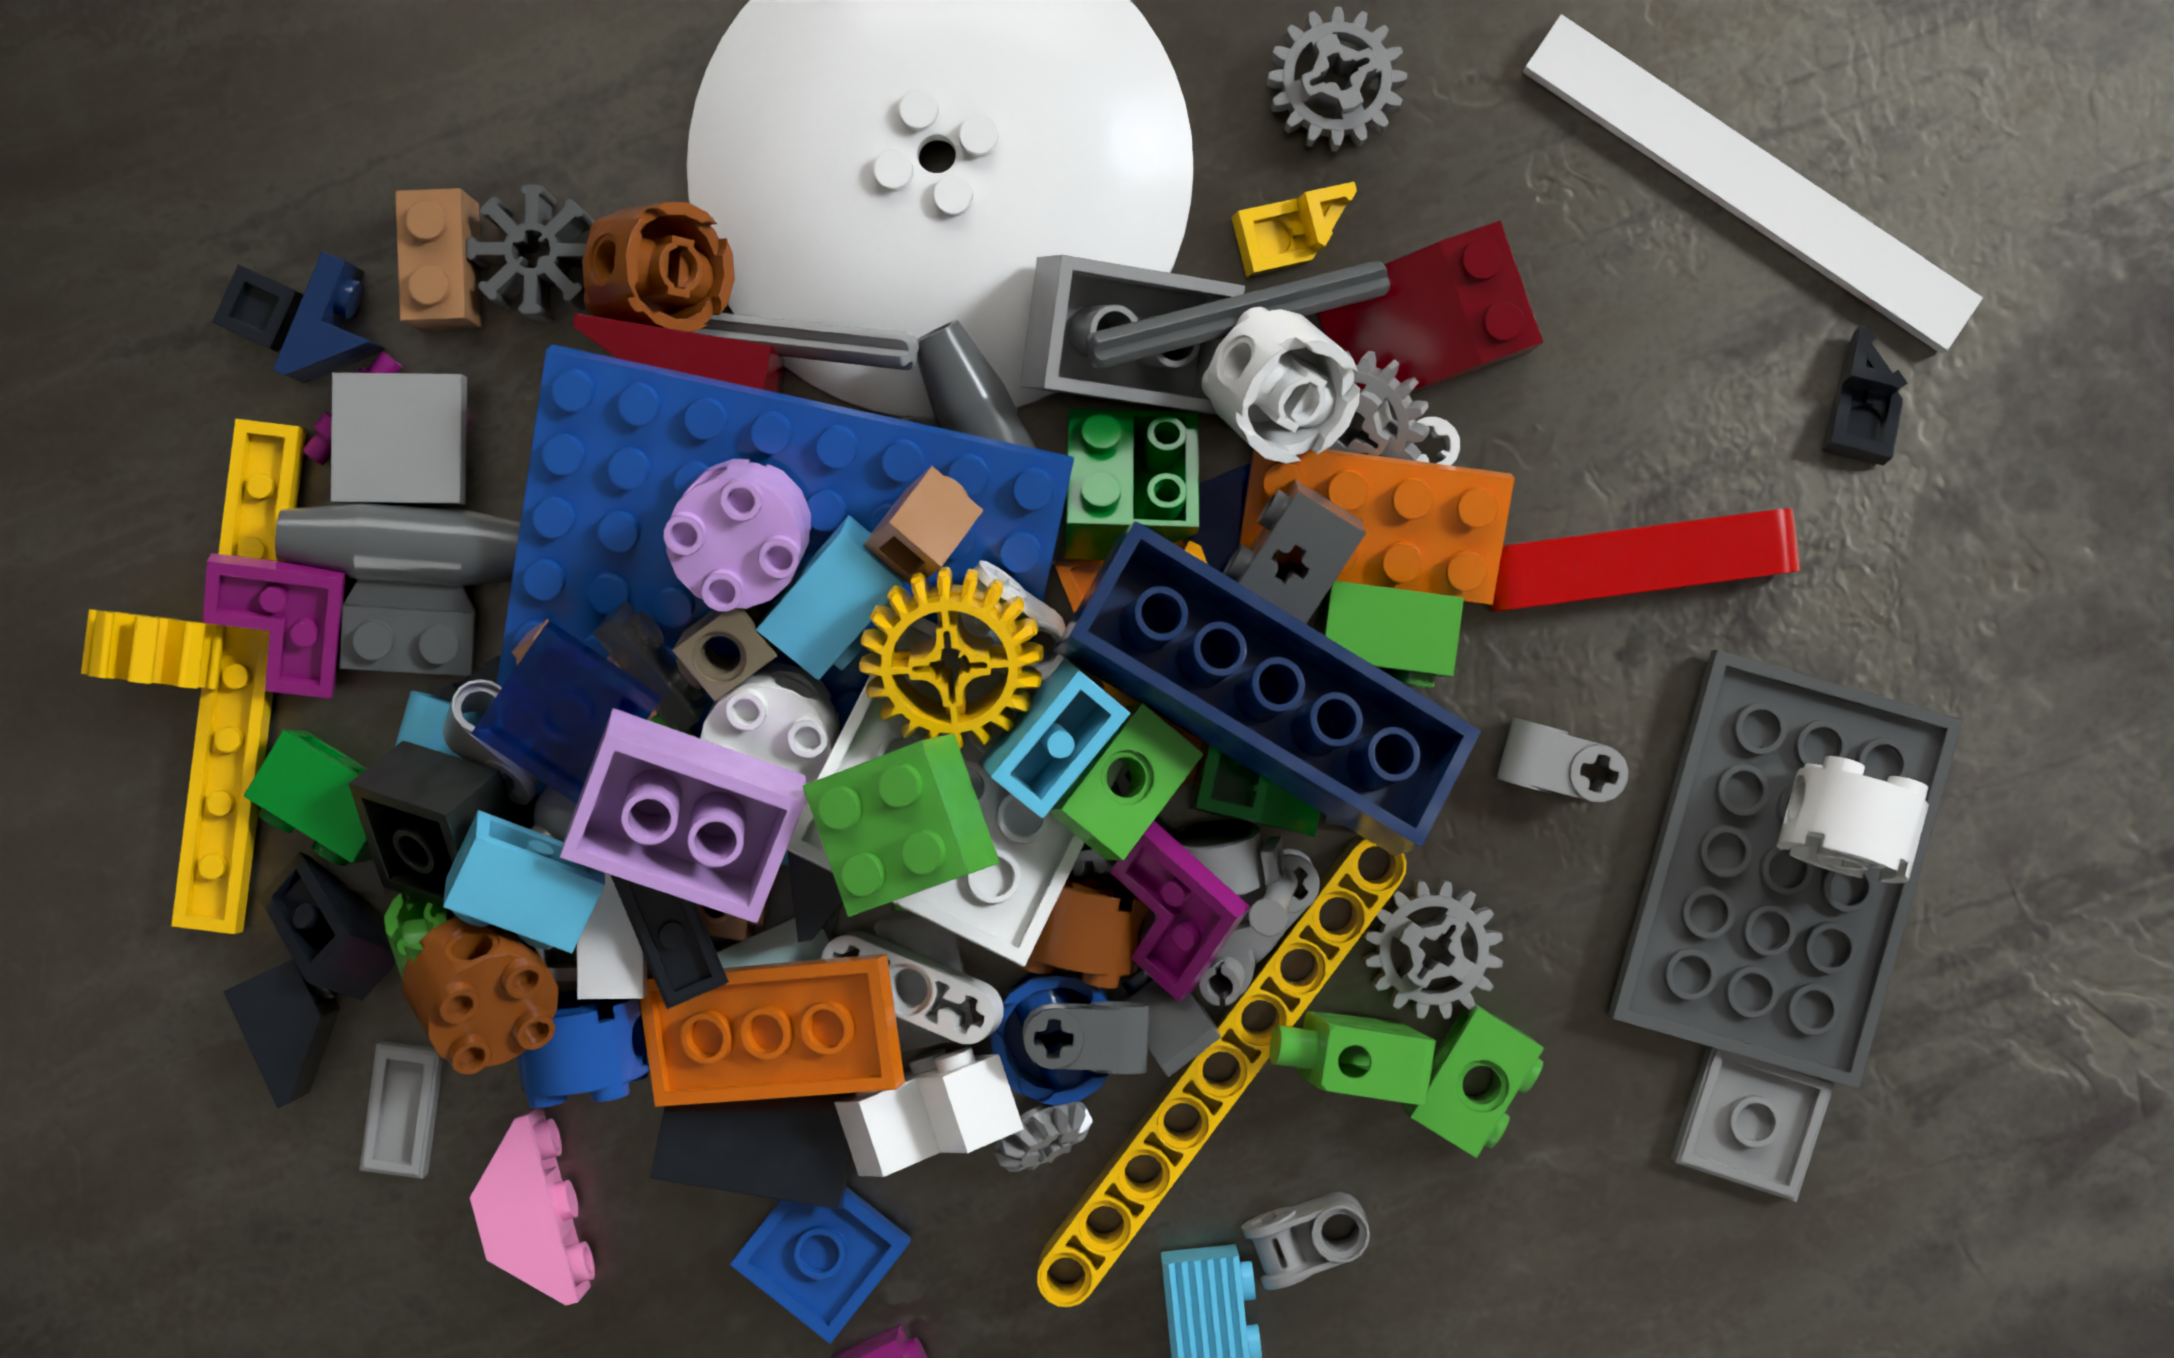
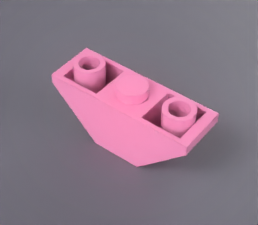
M529 1107L514 1119L472 1192L470 1201L486 1260L566 1306L578 1303L590 1289L589 1280L595 1277L594 1260L587 1242L579 1243L573 1222V1218L578 1216V1202L574 1187L570 1180L562 1181L556 1159L562 1153L558 1127L552 1118H545L543 1108Z

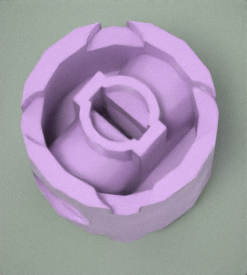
M731 459L709 467L688 487L677 502L670 520L666 524L664 529L666 553L676 577L696 597L703 599L714 610L727 612L734 608L747 609L772 600L791 582L809 544L811 512L803 492L783 470L767 464L765 467L758 463H748L750 459Z

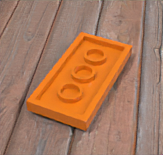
M1253 448L1239 546L1243 544L1251 548L1264 528L1257 523V519L1265 504L1277 489L1286 493L1296 479L1362 520L1366 534L1335 581L1463 597L1464 601L1493 605L1515 480L1512 474L1326 449L1319 454H1315L1310 449L1303 454L1296 455L1302 461L1282 463L1265 459ZM1296 544L1289 553H1284L1280 550L1276 551L1278 566L1281 570H1283L1288 562H1294L1298 565L1302 563L1299 546Z
M887 953L723 968L729 983L669 1009L665 1006L653 975H647L648 996L639 999L655 1107L896 1090L905 1083Z

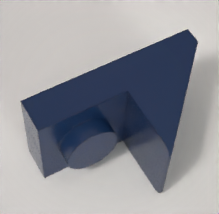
M321 251L272 371L302 383H307L384 351V347L341 329L344 319L351 318L361 303L364 286L360 280L364 271L345 260Z

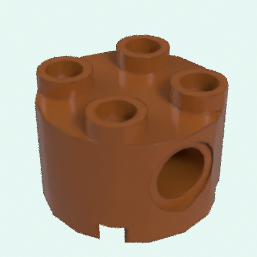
M661 202L625 208L609 216L596 219L590 227L582 260L585 287L584 304L587 311L595 317L687 332H696L706 327L707 325L703 324L707 323L712 315H720L729 303L735 280L733 253L727 238L719 239L716 231L711 227V225L717 224L716 221L706 211L688 202Z
M1072 869L1024 967L1017 966L1026 971L1039 974L1055 973V968L1059 967L1081 972L1080 981L1088 985L1109 989L1117 988L1120 976L1137 972L1138 965L1131 957L1140 945L1141 933L1150 908L1137 896H1131V891L1116 877L1093 872L1092 877L1074 876Z
M455 916L431 929L419 941L423 950L417 955L414 963L409 956L403 969V994L437 1054L449 1061L454 1070L460 1074H475L486 1067L506 1063L527 1050L543 1047L552 1039L556 1027L553 1017L558 1006V986L535 947L522 941L516 933L492 924L486 927L474 926Z

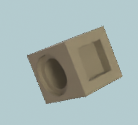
M760 604L747 609L734 608L727 612L711 610L684 630L672 650L677 656L676 663L678 669L687 682L698 690L704 688L714 701H717L777 657L780 651L778 647L756 630L765 613ZM716 636L731 639L738 646L740 656L725 658L718 655L712 649L709 639Z

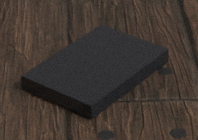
M855 1093L665 1106L650 1178L842 1210L852 1154L834 1102Z

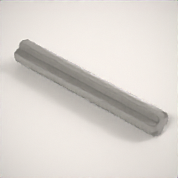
M728 313L712 315L710 320L703 324L707 325L706 327L693 332L771 345L784 357L910 370L915 367L919 350L918 339L906 332Z

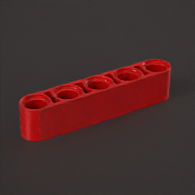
M1793 508L1503 545L1493 605L1490 604L1491 612L1799 572L1801 567Z

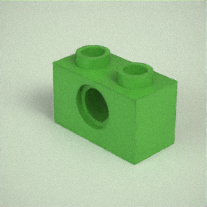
M1143 703L1124 707L1131 714L1048 812L1105 860H1124L1204 755ZM1115 760L1122 761L1128 767L1131 774L1129 789L1122 796L1114 794L1107 783L1108 768Z
M1477 1004L1471 1010L1464 1006L1433 1056L1426 1106L1404 1103L1402 1107L1410 1118L1477 1158L1484 1145L1492 1148L1502 1137L1510 1119V1116L1505 1111L1516 1093L1519 1091L1525 1094L1537 1080L1543 1067V1061L1538 1058L1544 1047ZM1477 1066L1490 1067L1493 1074L1490 1088L1479 1096L1464 1094L1463 1079L1466 1073Z

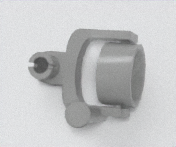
M1219 820L1184 826L1171 831L1169 834L1235 894L1243 895L1260 888L1264 883L1266 884V892L1263 899L1252 904L1249 910V920L1239 923L1200 979L1199 988L1202 996L1208 1002L1217 1006L1220 1005L1221 999L1224 998L1226 1006L1236 1001L1247 990L1255 974L1253 948L1270 945L1283 936L1289 921L1287 908L1297 888L1298 880L1294 872L1284 869L1282 836L1268 837L1262 849L1259 826L1251 822L1238 820Z

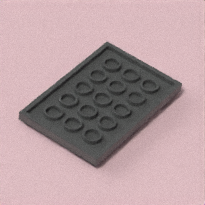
M1711 650L1608 1016L1615 1020L1859 1089L1963 719L1721 650ZM1825 756H1837L1863 764L1865 766L1864 776L1886 782L1889 776H1900L1922 782L1928 786L1925 800L1929 806L1910 878L1906 883L1879 882L1878 878L1881 869L1869 867L1868 871H1864L1863 878L1844 875L1800 861L1789 855L1790 850H1780L1776 847L1796 773L1800 768H1804V765L1807 763L1823 765Z

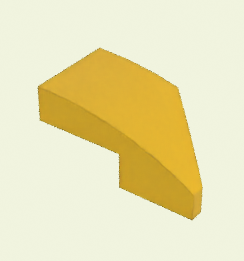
M1355 182L1307 191L1296 199L1237 211L1231 219L1246 277L1249 278L1288 269L1312 261L1316 253L1326 246L1333 234L1332 229L1344 208L1357 192Z

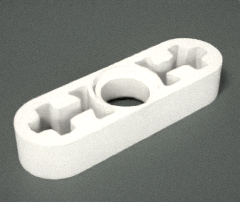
M853 931L830 941L822 953L821 959L841 958L842 954L855 948L860 950L858 956L887 953V959L891 962L889 973L895 1015L957 1043H977L995 1032L1001 1024L1004 1013L1003 1002L998 992L991 985L870 933ZM904 969H913L919 972L926 980L927 996L919 1005L905 1002L897 991V978ZM945 984H947L950 988L944 994ZM942 997L956 1004H962L974 997L978 1000L976 1011L985 1017L984 1020H979L968 1027L964 1024L965 1013L958 1008L946 1005L938 1010L937 1015L933 1013V1010L940 1003Z

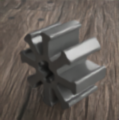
M525 184L521 186V192L525 195V223L518 224L512 218L513 211L498 198H490L480 208V213L497 227H501L508 235L505 238V242H479L474 237H469L466 240V256L484 270L490 269L491 265L503 266L488 282L481 281L478 285L479 289L490 300L509 310L512 307L511 301L524 289L523 304L519 306V312L535 323H552L555 319L554 315L550 313V287L556 284L564 292L563 299L578 311H583L586 308L584 304L585 287L580 283H575L567 273L570 267H583L582 260L587 241L586 243L572 242L585 229H590L594 220L571 198L565 200L566 207L552 219V207L556 205V199L541 185ZM539 242H541L550 252L549 256L539 257L537 267H535L526 260L527 254L536 253L539 248Z

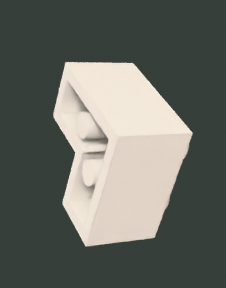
M972 1047L958 1049L947 1054L945 1049L922 1054L908 1061L911 1071L904 1074L905 1083L898 1089L856 1092L851 1096L834 1102L859 1176L885 1177L936 1154L969 1153L1024 1129L999 1054L974 1055Z

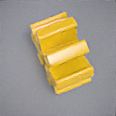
M89 609L81 674L144 684L158 683L183 688L218 689L226 625Z

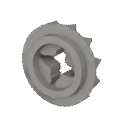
M1072 1102L1057 1106L1049 1104L1040 1105L1020 1116L1024 1129L998 1140L994 1147V1154L1000 1166H1004L1008 1172H1019L1023 1169L1034 1170L1040 1164L1052 1163L1061 1154L1069 1153L1074 1144L1084 1140L1093 1120L1085 1104L1082 1102Z

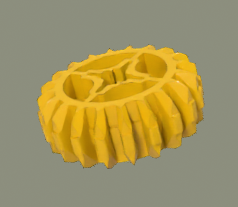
M941 567L937 576V587H931L927 577L922 572L913 574L911 579V589L914 597L904 588L895 585L889 590L887 595L893 609L876 605L872 610L870 619L879 629L873 628L863 632L860 643L873 653L861 657L859 670L867 675L877 676L866 686L865 692L868 698L889 697L882 705L879 713L882 720H891L900 713L905 716L900 730L904 738H909L914 734L917 727L920 726L927 729L925 740L940 737V733L955 734L959 748L963 749L966 732L972 730L976 739L985 745L991 741L990 721L1000 729L1009 731L1014 727L1015 722L1010 708L1024 712L1030 709L1032 697L1025 689L1040 687L1042 673L1030 665L1043 660L1044 647L1035 642H1026L1038 632V624L1035 619L1026 618L1014 621L1024 609V600L1020 596L1012 597L1003 604L998 602L1004 587V583L999 579H994L990 582L986 591L983 592L976 589L978 571L974 569L967 570L963 585L953 584L950 567ZM937 612L938 623L934 637L923 642H914L912 649L897 650V641L909 625L923 616ZM961 612L972 615L986 623L997 634L1002 643L994 644L992 637H976L969 633L963 626ZM948 632L951 638V648L959 650L958 658L965 655L962 659L961 667L958 669L955 684L953 682L952 668L944 666L946 659L939 662L942 651L945 649ZM1008 667L1006 674L997 687L986 696L966 703L965 694L968 682L976 677L991 675L992 668ZM903 674H909L910 680H923L935 685L940 692L942 703L931 700L919 693L911 686Z

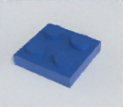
M846 1187L842 1210L779 1200L737 1253L730 1265L831 1344L910 1244L911 1237Z

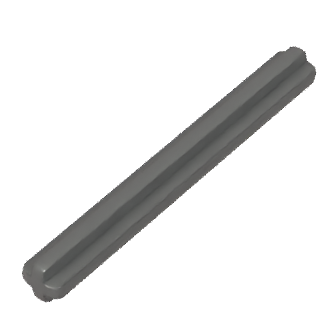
M1380 261L1367 262L1093 332L1086 337L1088 357L1093 367L1107 368L1223 338L1237 325L1240 316L1253 307L1260 306L1268 311L1283 309L1307 316L1384 296L1390 289L1387 268Z

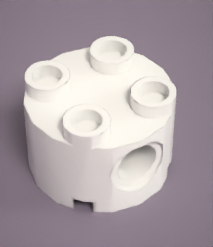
M1260 306L1250 308L1240 316L1237 325L1218 345L1209 368L1202 377L1203 392L1210 398L1215 412L1265 459L1282 463L1302 461L1296 455L1303 454L1310 449L1315 454H1319L1331 447L1349 427L1359 405L1360 388L1354 383L1353 369L1358 373L1355 362L1341 347L1303 315L1283 309L1268 311Z
M772 662L764 665L724 696L714 701L704 721L700 739L806 775V784L818 779L839 737L841 725L838 712L836 715L835 707L830 701L832 696L823 682L818 681L801 667Z
M1825 756L1823 765L1807 763L1804 765V768H1800L1796 773L1776 847L1780 850H1790L1789 855L1800 861L1844 875L1863 878L1864 871H1868L1869 867L1881 869L1878 878L1879 882L1906 883L1910 878L1929 806L1925 800L1928 786L1922 782L1900 776H1889L1887 782L1864 776L1865 766L1863 764L1837 756Z

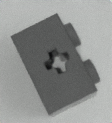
M1295 479L1286 493L1277 489L1271 495L1257 519V523L1264 527L1251 548L1243 544L1237 548L1227 563L1223 574L1307 624L1365 536L1366 531L1361 519ZM1296 544L1299 546L1302 563L1298 565L1294 562H1288L1283 570H1281L1278 566L1276 551L1280 550L1284 553H1289Z

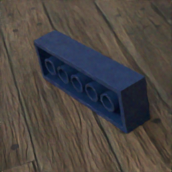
M1136 520L1116 540L1053 650L1394 856L1422 847L1481 733L1476 727Z

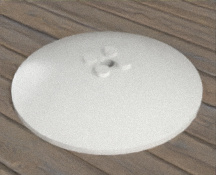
M750 0L738 13L722 37L706 68L695 100L689 129L687 152L689 203L706 211L716 221L717 224L711 225V227L716 231L719 239L727 238L733 253L735 280L728 305L734 314L906 332L917 339L940 326L958 320L1005 384L1017 409L1035 404L1057 393L1019 387L1037 257L1068 255L1171 273L1185 234L1191 205L1194 169L1192 135L1185 100L1176 73L1160 40L1131 0ZM931 141H945L956 151L954 164L945 172H928L919 163V155L922 148ZM782 356L785 359L784 367L814 388L842 402L873 413L897 418H904L906 416L934 417L918 363L910 370H900Z

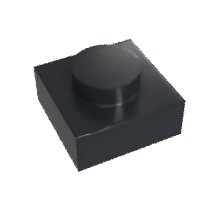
M238 264L212 323L279 352L304 294Z

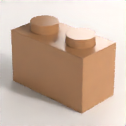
M461 188L395 191L400 321L419 331L484 329L482 291L478 286L482 281V271L480 266L466 256L467 238L474 237L480 242L479 203Z

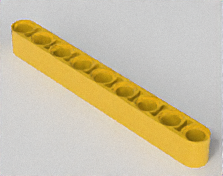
M1361 835L1356 836L1347 844L1320 880L1319 892L1314 902L1293 922L1274 948L1257 963L1255 974L1247 990L1236 1001L1226 1005L1215 1019L1221 1038L1174 1073L1044 1245L1039 1255L1037 1284L1041 1294L1048 1302L1058 1307H1072L1081 1304L1090 1296L1268 1060L1274 1028L1277 1025L1293 1027L1401 884L1406 874L1407 864L1404 853L1394 856L1388 852L1390 866L1386 874L1376 880H1366L1360 875L1358 860L1367 848L1377 845ZM1340 897L1347 899L1351 905L1352 915L1350 921L1342 929L1336 931L1327 930L1321 926L1319 920L1320 909L1329 899ZM1294 949H1305L1312 953L1314 959L1311 973L1305 979L1299 981H1290L1284 978L1280 971L1283 957ZM1263 1000L1273 1004L1276 1010L1275 1019L1267 1029L1251 1031L1241 1023L1242 1013L1251 1002ZM1217 1052H1227L1238 1060L1234 1075L1223 1082H1214L1202 1073L1206 1059L1211 1054ZM1186 1103L1198 1110V1122L1191 1130L1175 1132L1165 1125L1164 1116L1173 1105ZM1149 1155L1156 1158L1161 1164V1170L1152 1181L1139 1183L1132 1180L1126 1174L1125 1168L1128 1162L1136 1156ZM1108 1206L1116 1209L1122 1215L1123 1220L1115 1231L1099 1233L1088 1225L1087 1218L1089 1214L1098 1207ZM1061 1258H1072L1079 1262L1084 1272L1076 1282L1063 1284L1054 1280L1048 1270L1050 1265Z

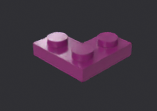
M211 553L206 566L202 623L270 631L265 691L332 699L336 684L345 573L294 563Z
M1153 821L1126 858L1118 860L1110 873L1158 916L1131 959L1179 1002L1193 991L1251 907L1161 826Z

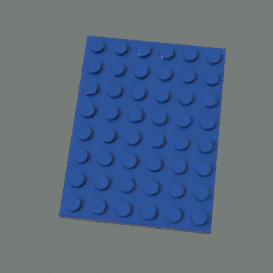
M552 344L546 349L497 685L501 686L507 694L533 715L536 714L547 697L542 691L536 692L530 688L523 680L517 669V659L512 654V651L527 632L548 619L587 670L627 643H630L668 693L664 703L654 717L668 712L673 720H682L689 726L697 738H701L704 721L714 700L704 688L698 690L687 682L678 669L676 663L677 656L672 650L684 630L713 609L703 599L696 597L676 577L666 553L664 529L670 520L677 502L688 487L709 467L731 459H750L748 463H758L765 467L767 464L783 470L802 490L811 512V531L809 533V544L793 578L848 515L872 533L904 490L933 466L943 476L957 481L966 490L968 497L983 509L981 515L942 566L950 567L953 584L963 585L967 570L974 569L978 562L982 560L995 565L1007 573L1024 590L1043 602L1073 467V456ZM939 569L927 578L931 587H937ZM905 581L902 587L914 597L911 585ZM782 591L772 600L761 603L762 608L766 611ZM937 612L923 616V618L935 624L938 623ZM871 621L864 630L879 628ZM1036 635L1026 642H1034ZM723 636L709 639L712 649L718 655L725 658L740 656L738 646L731 639ZM864 646L843 670H840L833 664L819 679L832 696L830 701L835 707L836 715L837 712L839 715L840 733L870 676L859 670L861 657L873 653ZM781 650L777 657L769 662H780L801 667Z

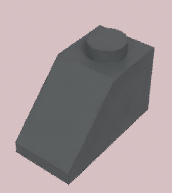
M1141 967L1121 983L1127 992L1119 997V1001L1149 1005L1148 1049L1168 1077L1221 1038L1214 1018L1193 991L1178 1002Z

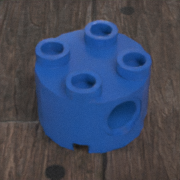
M1059 967L1055 968V973L1053 974L1030 972L1013 983L1002 997L1004 1013L1001 1024L991 1034L993 1054H999L1009 1086L1021 1095L1025 1094L1031 1099L1039 1100V1103L1057 1106L1081 1101L1102 1087L1110 1075L1089 1070L1044 1068L1032 1061L1025 1050L1022 1035L1024 1020L1030 1011L1037 1006L1052 1002L1090 1004L1091 1002L1112 1001L1104 988L1091 986L1080 981L1081 972ZM1051 1019L1048 1020L1046 1030L1035 1032L1034 1038L1042 1039L1046 1051L1051 1052L1057 1051L1059 1040L1069 1039L1071 1033L1062 1031L1059 1020Z
M577 990L558 993L557 1011L553 1017L556 1027L552 1039L539 1049L527 1050L517 1056L521 1088L527 1095L529 1107L543 1108L565 1102L567 1095L590 1092L591 1101L595 1102L611 1101L625 1097L630 1094L629 1083L648 1077V1072L650 1071L639 999H577Z

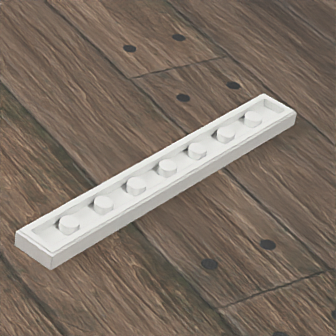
M1562 14L1522 71L1534 81L1939 353L1948 351L1983 299L1982 296Z

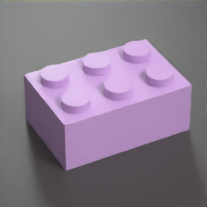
M612 708L567 828L560 858L758 923L805 805L803 785H806V775Z

